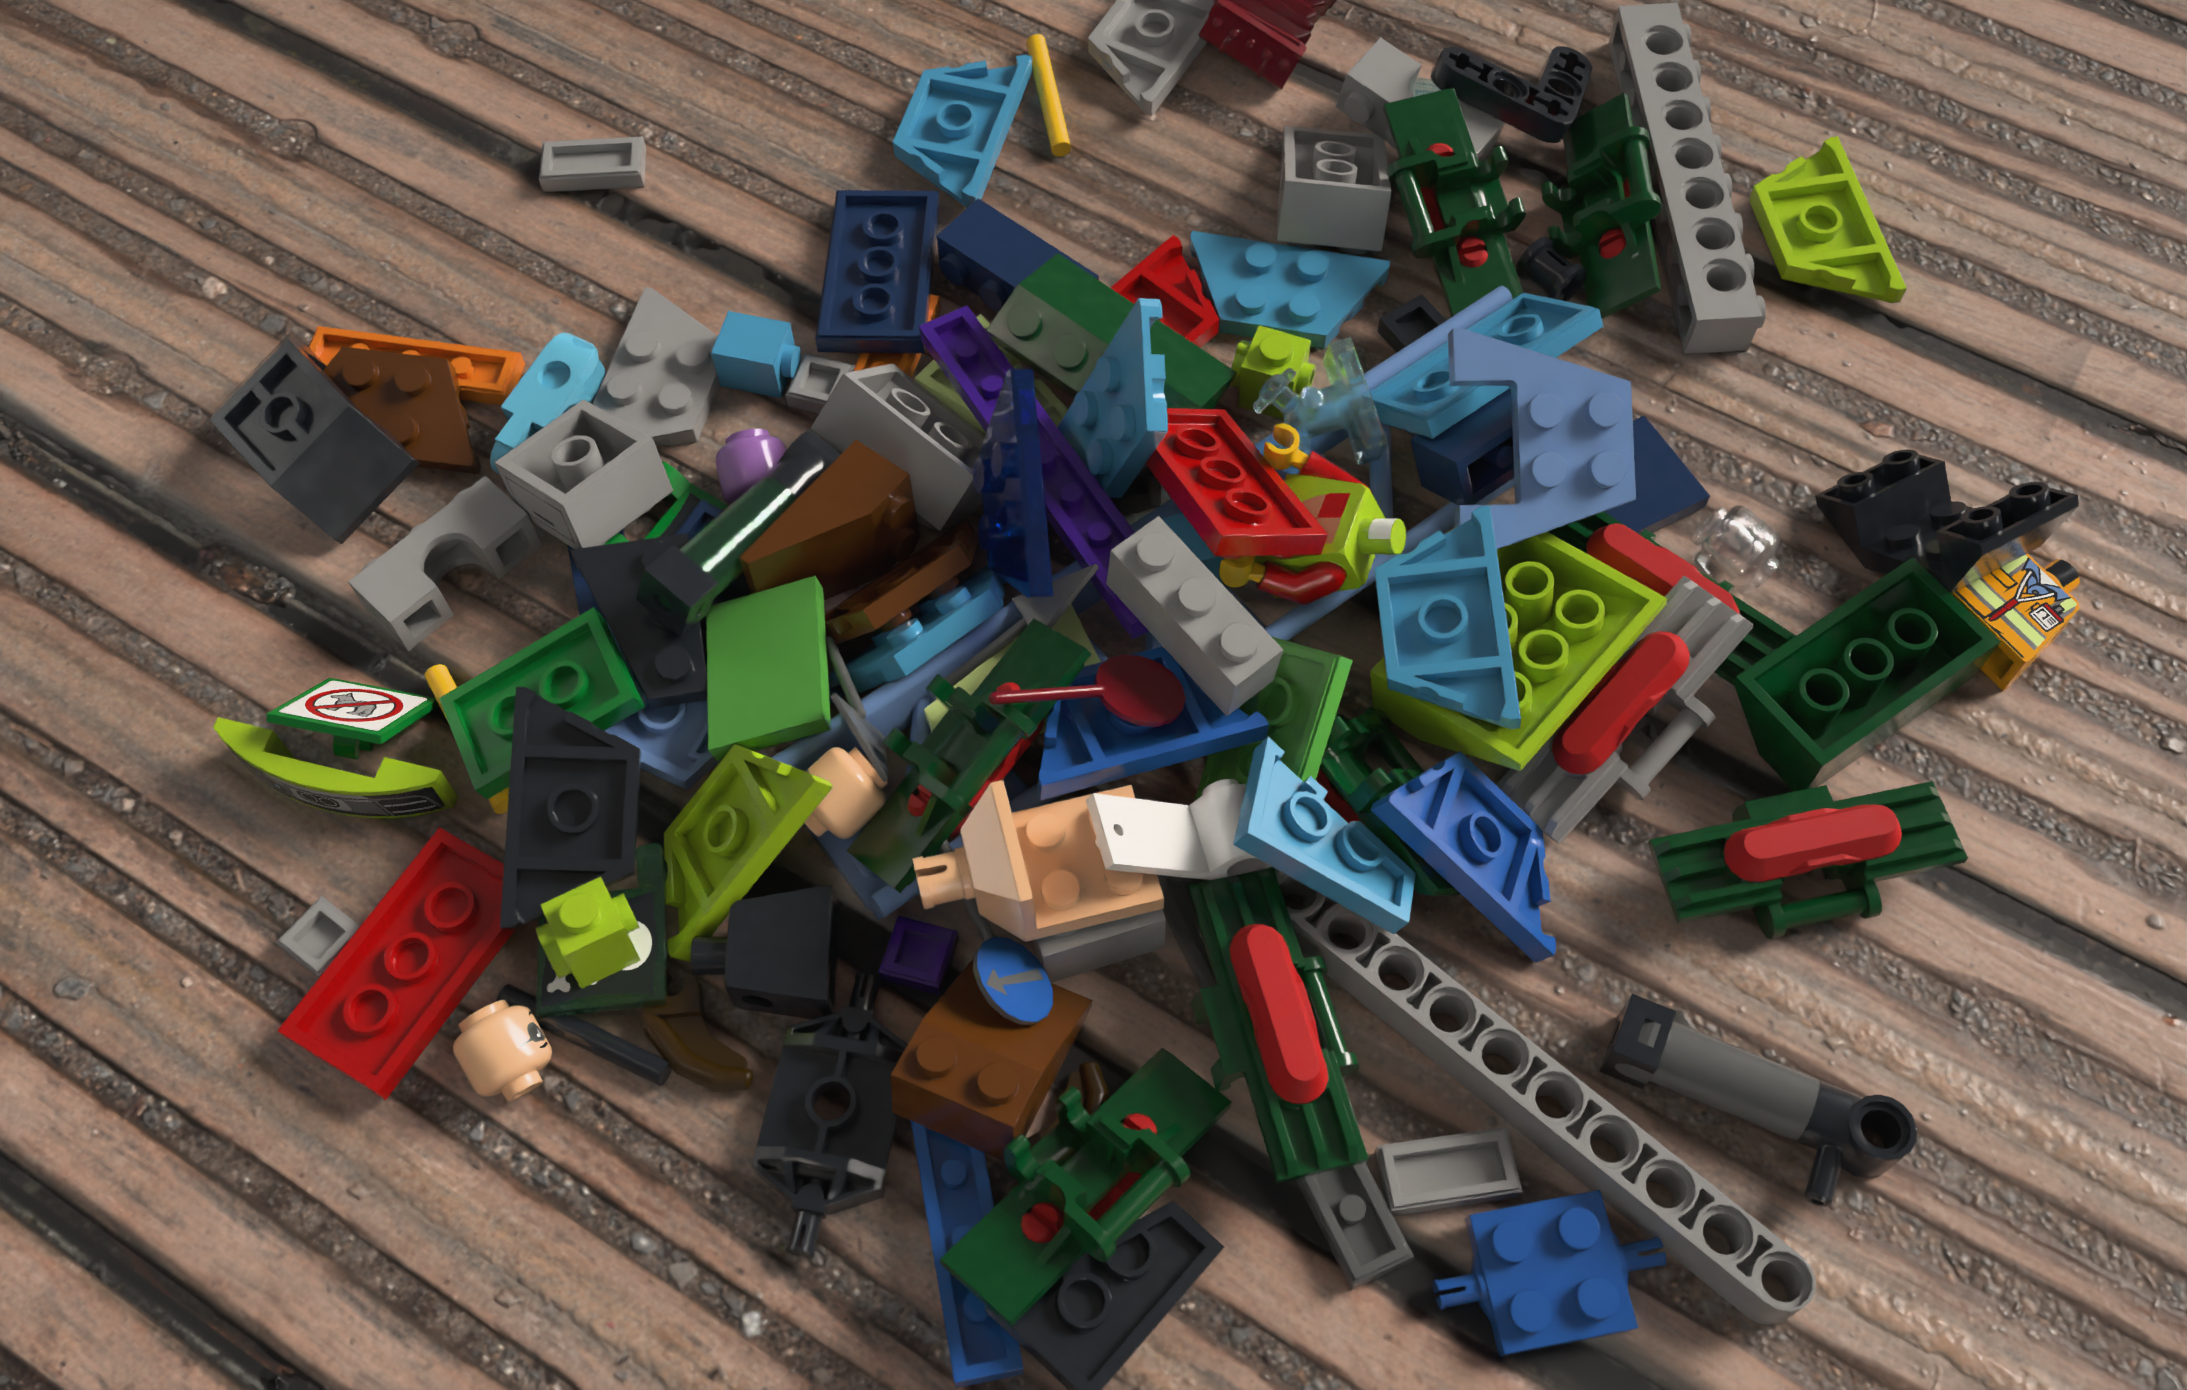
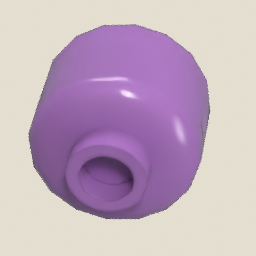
M747 429L733 433L726 438V444L716 454L715 463L722 497L732 507L745 509L746 514L749 516L770 514L759 498L757 483L778 464L787 447L780 439L770 436L769 432L764 429Z

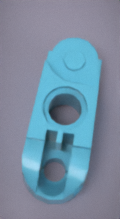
M563 332L549 341L501 405V409L508 422L495 438L496 442L491 452L490 465L495 473L500 475L495 464L498 459L584 399L593 404L607 372L599 360L597 348L592 343L571 333Z

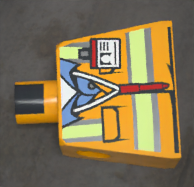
M2026 554L1951 593L2001 641L1980 669L2002 691L2009 688L2056 639L2080 609L2078 601L2070 594L2079 586V575L2076 569L2067 561L2057 559L2043 568L2029 554Z

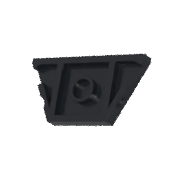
M516 687L500 918V928L515 929L544 916L541 904L596 878L601 877L605 886L608 887L635 875L642 753L640 748L614 734L611 735L599 729L592 722L579 715L556 706L526 687Z

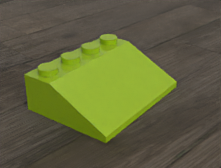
M1548 532L1497 549L1521 715L1520 728L1508 729L1388 689L1384 657L1370 670L1373 708L1385 712L1392 723L1421 741L1456 752L1461 751L1463 754L1518 771L1525 767L1663 610L1667 603V598Z

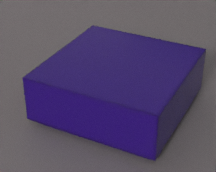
M898 915L878 972L880 978L886 982L940 996L959 941L958 931Z

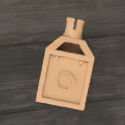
M1003 780L989 784L961 827L963 847L930 857L912 858L924 910L934 908V905L965 898L968 900L975 898L979 915L1025 942L1164 909V896L1157 875L1105 869L1100 848L1095 843L1096 834L1086 803V799L1092 794L1011 812ZM1132 785L1096 793L1135 798Z

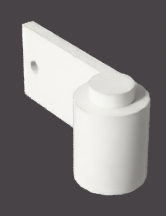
M1224 779L1208 785L1202 792L1203 796L1190 805L1093 793L1086 799L1096 834L1095 843L1100 848L1106 870L1214 880L1268 869L1271 866L1233 845L1246 784H1239L1234 779Z

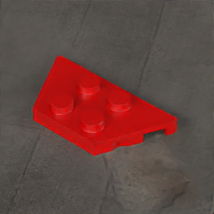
M1172 235L1110 288L1134 304L1138 298L1160 299L1163 318L1158 320L1201 348L1218 333L1219 318L1210 300L1203 296L1202 284L1195 270L1189 269L1182 255L1183 246L1179 238Z

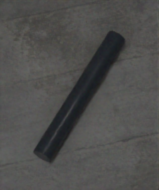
M511 984L505 985L498 994L496 1001L506 1000L509 1007L516 1005L528 1007L541 1029L658 1086H662L671 1074L672 1068L667 1060L560 1008L552 1010L547 1006L542 1007V999Z

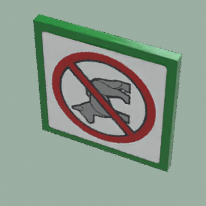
M329 677L266 713V722L334 735V755L358 760L359 749L371 751L374 743H384L437 708L438 702L434 697Z

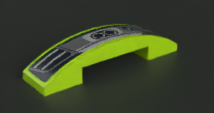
M220 717L217 718L213 729L227 747L258 779L279 793L320 810L365 818H401L430 814L453 808L458 799V795L441 770L384 757L375 778L294 759L295 757L276 733L270 729Z

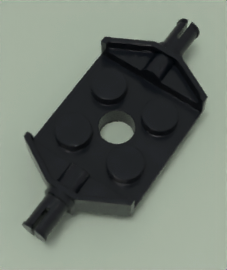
M865 973L855 974L849 1006H842L841 1012L794 1024L788 1027L751 1166L761 1179L792 1204L791 1208L796 1213L788 1247H786L785 1251L794 1256L800 1257L801 1252L804 1258H814V1250L822 1219L826 1218L827 1214L830 1215L884 1198L885 1195L883 1181L899 1115L892 1112L891 1073L908 1044L875 1020L874 1007L882 979L873 974H869L868 980ZM829 1090H841L850 1096V1105L847 1111L841 1117L834 1120H824L818 1117L814 1111L818 1098Z

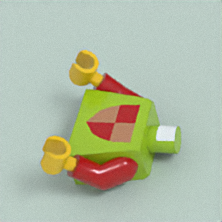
M1284 423L1275 425L1273 430L1274 440L1287 448L1279 449L1273 444L1265 442L1263 456L1276 470H1285L1291 466L1299 470L1297 474H1286L1284 482L1328 533L1321 555H1294L1291 558H1278L1272 555L1242 556L1238 559L1224 558L1225 560L1221 561L1219 576L1222 582L1229 587H1240L1249 580L1256 582V589L1270 593L1274 598H1284L1300 605H1308L1334 592L1359 589L1367 581L1376 554L1398 555L1402 553L1406 543V529L1401 519H1385L1372 495L1371 489L1360 480L1313 450L1309 455L1299 450L1300 438L1295 428Z

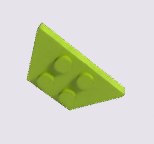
M1838 136L1825 140L1820 151L1805 159L1800 156L1787 164L1783 172L1771 174L1754 185L1749 202L1782 279L1889 303L1901 301L1907 287Z
M736 744L733 745L664 832V858L668 865V875L665 881L666 905L677 907L679 918V934L667 940L668 952L671 957L691 962L693 938L711 937L729 915L731 904L741 900L747 894L749 889L833 788L830 781Z

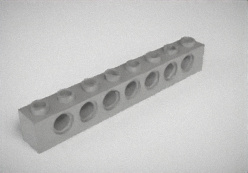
M1678 3L1618 6L1608 44L1620 94L1624 92L1629 97L1633 126L1643 127L1649 133L1650 146L1646 150L1651 183L1653 192L1658 194L1661 202L1660 213L1651 220L1684 354L1748 351L1757 328H1762L1766 315L1765 302L1761 295H1756L1753 283L1754 261L1751 254H1745L1742 243L1743 221L1739 213H1734L1732 206V181L1730 175L1724 173L1720 161L1721 140L1719 135H1713L1710 124L1711 103L1708 97H1703L1700 63L1698 60H1693L1690 50V26L1688 23L1683 24Z

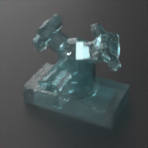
M1351 337L1329 343L1323 365L1331 386L1319 390L1308 386L1298 396L1287 386L1297 374L1291 368L1286 369L1282 374L1273 375L1263 384L1259 392V398L1253 404L1254 410L1260 414L1270 404L1278 408L1283 413L1284 423L1291 425L1297 430L1300 438L1298 449L1307 455L1311 453L1312 437L1345 429L1358 466L1381 458L1388 442ZM1273 444L1276 448H1279V449H1286V448H1287V447H1285V446H1280V445H1275V444Z

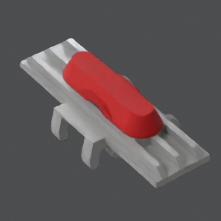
M1683 576L1665 596L1667 603L1663 610L1521 771L1511 768L1496 785L1557 844H1560L1615 782L1636 798L1643 800L1651 791L1648 784L1700 726L1707 728L1716 718L1713 712L1693 695L1751 631L1753 623L1686 576ZM1667 704L1677 709L1679 714L1637 761L1628 768V765L1620 759V753L1623 751L1622 742L1632 732L1635 725L1649 710L1656 714Z

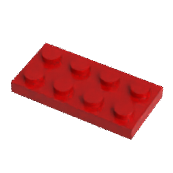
M1167 408L1168 432L1145 464L1214 556L1238 559L1242 556L1272 555L1278 558H1291L1294 555H1321L1328 533L1225 409Z
M439 827L277 1031L293 1044L386 1101L515 931V929L500 928L504 864Z

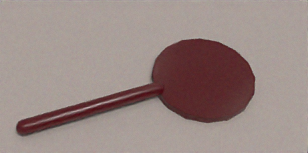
M1123 654L1110 657L1099 666L1094 685L997 691L989 694L988 701L991 704L998 705L1099 697L1105 707L1122 720L1139 726L1158 727L1172 723L1181 714L1186 697L1182 684L1163 665L1143 656Z

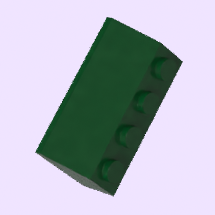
M1057 253L1016 286L986 331L999 347L1075 397L1094 370L1097 360L1104 354L1128 316L1134 303ZM1156 320L1151 326V354L1165 356L1166 379L1164 383V396L1167 408L1214 409L1237 376V372L1159 320Z
M1912 557L1737 675L1733 684L1759 755L1795 792L1820 786L1972 679L2001 641Z

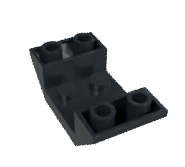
M291 331L215 409L210 421L271 488L335 541L343 544L420 463L387 429L360 411L323 372L326 368L323 361L298 335Z
M1915 450L1891 452L1883 457L1881 463L1863 472L1845 475L1837 481V485L1815 495L1819 509L1864 568L1887 575L1913 557L1950 593L2041 547L2079 507L2077 494L2049 488L2047 484L2042 482H2028L2017 485L2009 491L2008 495L1987 506L1968 507L1963 502L1951 501L1945 461L1919 455Z

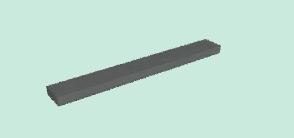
M1157 875L1164 896V909L1162 910L1166 921L1200 989L1215 986L1214 975L1187 890L1190 884L1210 880ZM1366 1163L1296 1179L1351 1290L1412 1262L1414 1255Z

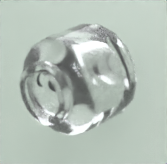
M1742 505L1734 506L1729 510L1719 506L1705 519L1690 538L1696 545L1692 553L1693 561L1718 583L1726 580L1734 585L1733 590L1740 589L1748 582L1755 588H1758L1774 573L1780 564V561L1773 556L1779 547L1780 536L1750 509Z

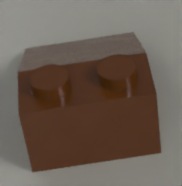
M855 440L739 557L750 594L816 576L823 587L824 600H827L875 580L890 570L897 561H904L913 553L920 538L910 475L866 445Z
M972 959L921 1020L891 1073L892 1112L1005 1162L1004 1147L1018 1134L1026 1137L1092 1007L1093 1000L1051 983L1053 1006L1048 1016L1034 1025H1019L1004 1018L989 1005L978 988L973 973Z

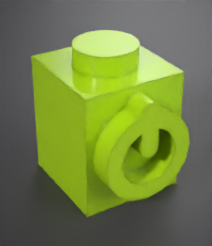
M1259 325L1252 342L1242 340L1238 343L1231 369L1237 372V376L1230 384V386L1239 388L1238 407L1290 421L1299 396L1307 397L1315 376L1316 365L1308 363L1311 340Z
M601 877L541 904L548 923L537 927L536 932L559 979L573 973L582 989L641 961L629 935L630 932L640 928L624 893L611 898Z

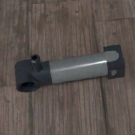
M1635 994L1630 996L1618 1015L1599 1072L1640 1089H1643L1649 1081L1817 1150L1804 1194L1807 1201L1816 1206L1826 1207L1831 1205L1841 1168L1851 1175L1861 1178L1879 1177L1909 1154L1917 1141V1126L1913 1115L1904 1104L1892 1097L1879 1094L1862 1097L1673 1021L1676 1014L1675 1010ZM1861 1125L1869 1126L1881 1136L1884 1149L1877 1148L1868 1143L1862 1134Z

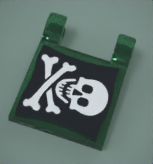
M644 844L636 849L639 888L608 891L611 898L624 893L640 927L630 932L629 935L641 961L581 989L573 973L560 979L557 977L538 938L536 1015L538 1019L666 1004L665 881L668 875V865L662 855L663 850L660 844ZM545 915L539 917L538 927L548 923Z

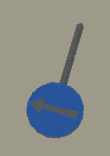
M947 839L938 849L940 854L952 851ZM964 898L963 901L984 941L979 945L973 956V973L979 990L989 1005L1010 1021L1019 1025H1034L1048 1016L1053 1006V989L1047 972L1037 957L1022 944L1010 938L996 937L988 920L979 915L975 898L968 900Z

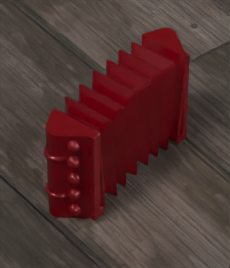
M1214 0V4L1208 13L1209 17L1198 36L1219 49V53L1227 54L1256 73V77H1262L1282 90L1307 49L1305 45L1311 37L1314 24L1319 16L1325 15L1329 7H1333L1336 0Z

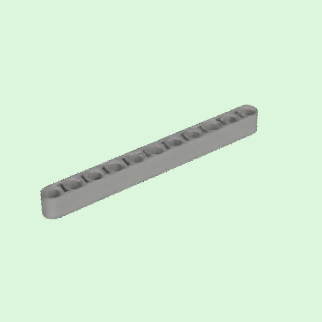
M1274 868L1283 897L1292 894L1300 895L1311 904L1308 908L1301 910L1287 907L1301 953L1305 958L1312 956L1323 957L1328 969L1326 975L1590 1190H1600L1602 1198L1606 1203L1649 1238L1659 1237L1666 1252L1736 1309L1758 1324L1773 1326L1785 1322L1811 1302L1816 1291V1278L1809 1263L1799 1253L1396 933L1388 932ZM1338 933L1349 934L1359 942L1360 946L1351 950L1341 949L1332 943L1330 937ZM1389 972L1397 973L1407 980L1410 987L1401 991L1392 990L1381 982L1379 976ZM1436 1013L1449 1014L1457 1020L1461 1029L1455 1032H1444L1432 1023L1430 1016ZM1487 1054L1500 1055L1509 1062L1513 1073L1500 1075L1490 1071L1484 1064L1482 1056ZM1549 1096L1556 1099L1563 1106L1565 1117L1558 1119L1543 1114L1537 1106L1535 1097ZM1597 1138L1611 1143L1617 1150L1619 1162L1610 1163L1599 1159L1592 1151L1590 1140ZM1646 1183H1659L1666 1187L1673 1197L1674 1208H1663L1655 1204L1648 1196ZM1703 1227L1715 1228L1725 1235L1730 1245L1729 1255L1719 1254L1707 1245L1703 1236ZM1762 1272L1771 1273L1784 1283L1787 1290V1302L1777 1301L1768 1295L1761 1282Z

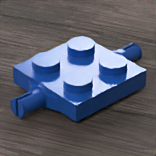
M1596 1190L1468 1215L1465 1218L1473 1250L1471 1274L1441 1280L1435 1279L1433 1280L1434 1294L1461 1290V1292L1437 1297L1436 1302L1440 1310L1447 1307L1479 1302V1306L1491 1322L1498 1354L1501 1357L1637 1329L1638 1324L1628 1292V1272L1657 1266L1663 1267L1666 1265V1253L1661 1252L1641 1257L1638 1255L1663 1248V1243L1659 1237L1621 1245L1610 1227L1601 1191Z

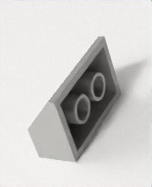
M893 363L843 373L811 427L814 432L825 439L840 454L855 440H858L909 473L917 521L928 528L938 529L939 531L955 526L966 519L1013 471L990 439Z

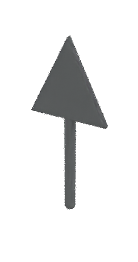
M1091 565L1012 598L1023 618L944 679L952 686L957 684L982 663L1019 637L1033 618L1052 628L1098 570V565Z
M827 636V655L849 704L836 693L830 697L884 783L889 779L886 745L882 742L885 736L865 719L866 711L837 645L832 637Z

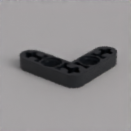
M1565 46L1555 47L1542 67L1534 85L1469 51L1458 47H1446L1441 51L1430 77L1440 90L1454 88L1459 100L1538 140L1546 143H1558L1564 138L1576 117L1592 72V64L1582 53Z

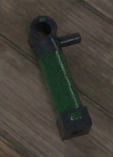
M812 429L801 434L789 446L772 470L680 549L671 545L644 569L636 600L681 638L709 613L713 599L743 573L739 557L841 454Z

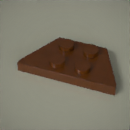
M342 347L323 370L363 414L387 429L420 463L417 467L479 474L481 465L479 458L473 452L468 433L470 424L466 409L460 403L459 393L461 390L454 366L447 359Z
M964 519L825 613L826 637H832L837 645L880 628L882 633L888 632L908 620L912 616L909 607L926 595L931 601L954 589L960 583L956 575L972 564L979 540L969 520Z

